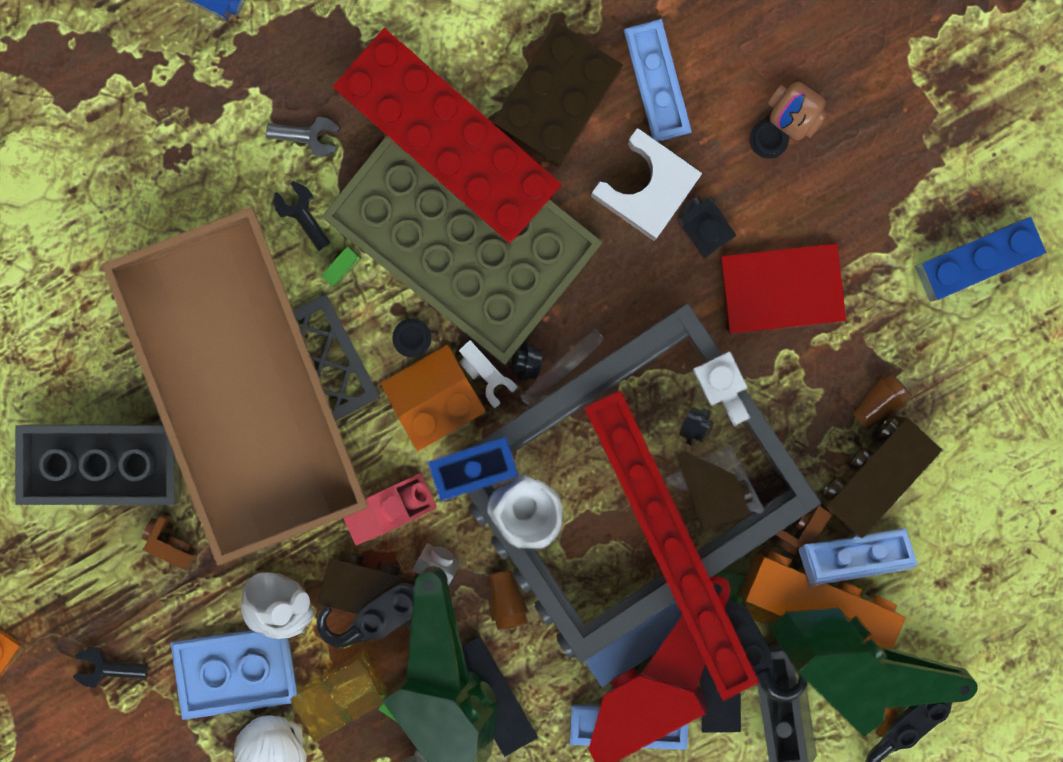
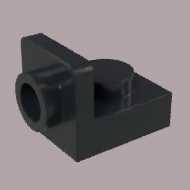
M699 195L680 208L684 215L677 221L701 256L706 258L737 235L716 207V201L713 197L710 196L703 201Z

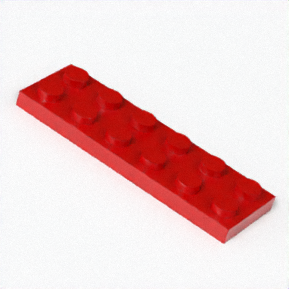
M385 27L332 86L335 91L509 244L514 241L562 186L558 180Z

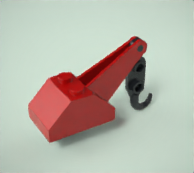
M721 575L712 576L710 580L762 690L769 698L778 702H791L798 699L804 693L808 682L799 675L798 682L793 688L782 689L778 686L773 677L771 651L752 615L745 606L734 603L730 599L731 585L725 577ZM683 616L680 617L643 671L636 673L633 667L614 677L609 682L611 688L603 696L588 748L594 762H617L707 713L710 705L698 685L705 662Z

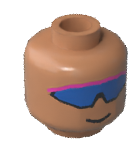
M794 82L788 88L780 85L768 102V105L773 108L770 114V122L795 140H800L805 136L811 139L828 115V112L824 110L826 106L825 99L801 82Z

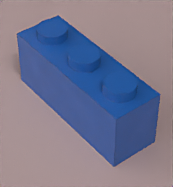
M1028 217L915 266V269L931 302L940 300L1047 252L1032 218Z

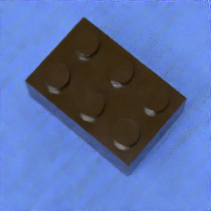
M556 22L496 116L493 124L509 138L559 169L622 71L623 64Z
M895 416L892 419L886 417L871 433L875 439L870 445L865 448L862 446L858 447L845 462L849 468L839 477L833 475L819 490V493L822 495L819 499L820 505L830 512L851 534L863 538L943 451L908 417Z

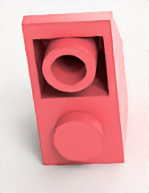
M419 473L366 497L369 508L343 517L356 546L436 509L437 506L422 473Z

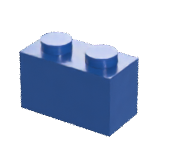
M507 436L428 462L440 501L519 476Z

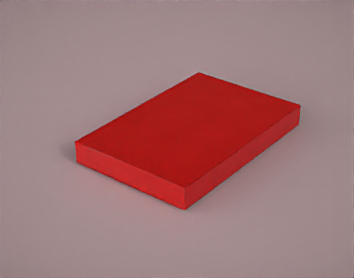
M838 243L720 257L729 334L846 321Z

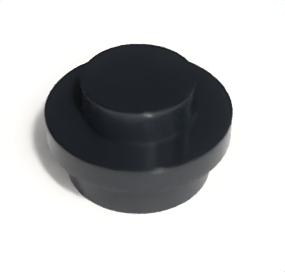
M770 119L763 120L752 129L749 138L750 146L759 157L773 159L784 153L789 143V135L773 125Z
M418 319L401 321L395 327L392 335L395 349L401 355L411 358L423 355L429 349L432 339L428 326Z
M525 342L521 349H517L513 354L512 372L517 373L519 381L526 382L528 379H537L542 364L541 349L533 348L531 343Z
M693 407L689 411L679 432V436L686 439V444L694 446L697 441L705 442L714 424L709 419L710 410L706 408L699 410Z

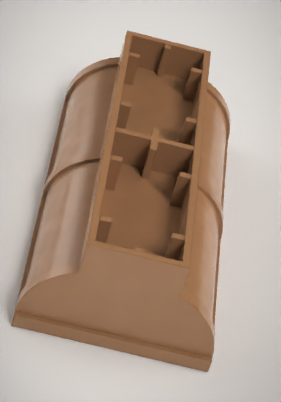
M249 207L101 264L217 566L369 508L254 207Z

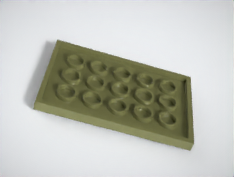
M388 136L383 139L322 215L326 222L503 364L508 362L603 243L549 200L514 241L509 244Z

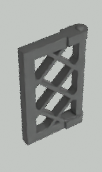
M327 294L295 309L294 314L297 322L305 318L304 324L298 323L299 327L302 328L303 337L306 330L328 336L322 358L319 359L311 356L313 361L320 362L317 371L319 379L324 364L346 371L340 393L324 389L326 394L338 397L336 406L332 409L335 420L380 398ZM322 309L331 326L330 333L307 326L310 316ZM332 338L338 339L349 360L348 367L326 361ZM350 372L357 375L365 393L355 398L343 395ZM342 399L349 400L348 402L340 405Z

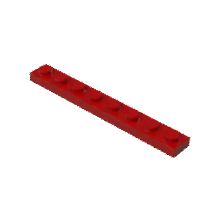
M621 390L584 407L722 700L724 701L759 684Z

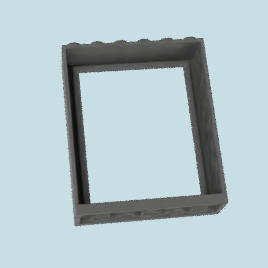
M686 304L473 446L507 436L513 454L685 338L703 364L722 356V353L690 305ZM746 390L737 393L750 417L742 423L787 491L697 550L709 578L821 504ZM489 485L468 492L473 501L468 507L481 527L488 523L495 534L491 537L490 541L503 560L510 556L516 565V568L513 569L515 579L525 593L532 589L538 598L534 602L537 612L547 626L554 622L560 631L556 635L557 641L569 659L576 655L582 664L675 602L663 574H661L585 625L536 550L527 547L518 548L510 544L488 514V502L495 491L494 487Z

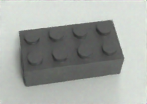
M15 425V505H175L181 503V470L163 425Z

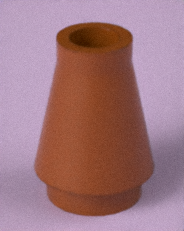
M890 373L884 379L882 377L878 379L859 407L852 413L865 428L870 429L877 422L907 406L905 402L912 395Z
M512 570L489 575L491 582V621H496L497 630L527 624L526 614L530 612L514 580Z

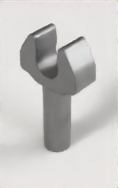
M317 117L315 123L308 128L268 123L266 138L307 143L315 157L324 158L336 153L338 149L333 145L320 144L318 141L319 134L323 131L340 132V128L330 119L324 117Z

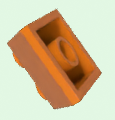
M448 344L380 383L417 452L487 412Z

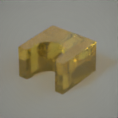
M363 651L299 687L296 690L297 694L292 696L290 701L315 743L384 704L382 700L389 692L366 651Z

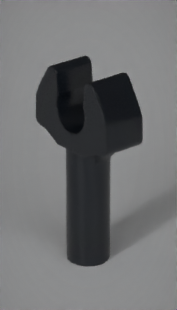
M292 181L291 186L299 196L298 203L294 206H288L282 196L275 193V210L281 218L287 216L296 218L319 252L330 245L331 242L309 211V202L313 199V194L304 185Z
M90 647L75 655L76 659L91 660L95 664V671L93 673L78 672L73 675V678L85 687L95 688L99 685L100 680L106 676L147 680L148 664L108 661L103 655L101 647Z

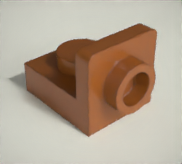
M817 506L796 520L794 528L798 531L794 537L781 530L775 534L778 536L775 544L795 556L798 549L804 544L816 542L832 514Z
M163 513L159 515L157 520L151 518L142 535V539L147 541L143 551L184 570L190 569L197 556L196 553L189 550L191 544L174 535H169L168 539L162 538L172 516Z

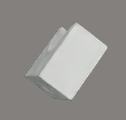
M637 128L629 139L628 146L647 161L650 168V181L648 185L638 193L622 194L615 191L608 183L599 182L591 197L655 241L702 173Z

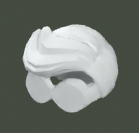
M521 475L511 483L500 486L492 493L489 499L488 514L503 537L510 544L518 548H544L558 536L561 529L563 517L561 499L551 487L539 480H534L527 475Z
M260 572L248 578L243 586L242 603L240 605L241 613L245 623L251 630L273 639L291 638L300 633H305L306 626H309L314 616V610L311 608L308 594L299 583L280 573Z
M269 715L252 720L236 737L234 761L306 762L301 726L287 721L283 717Z

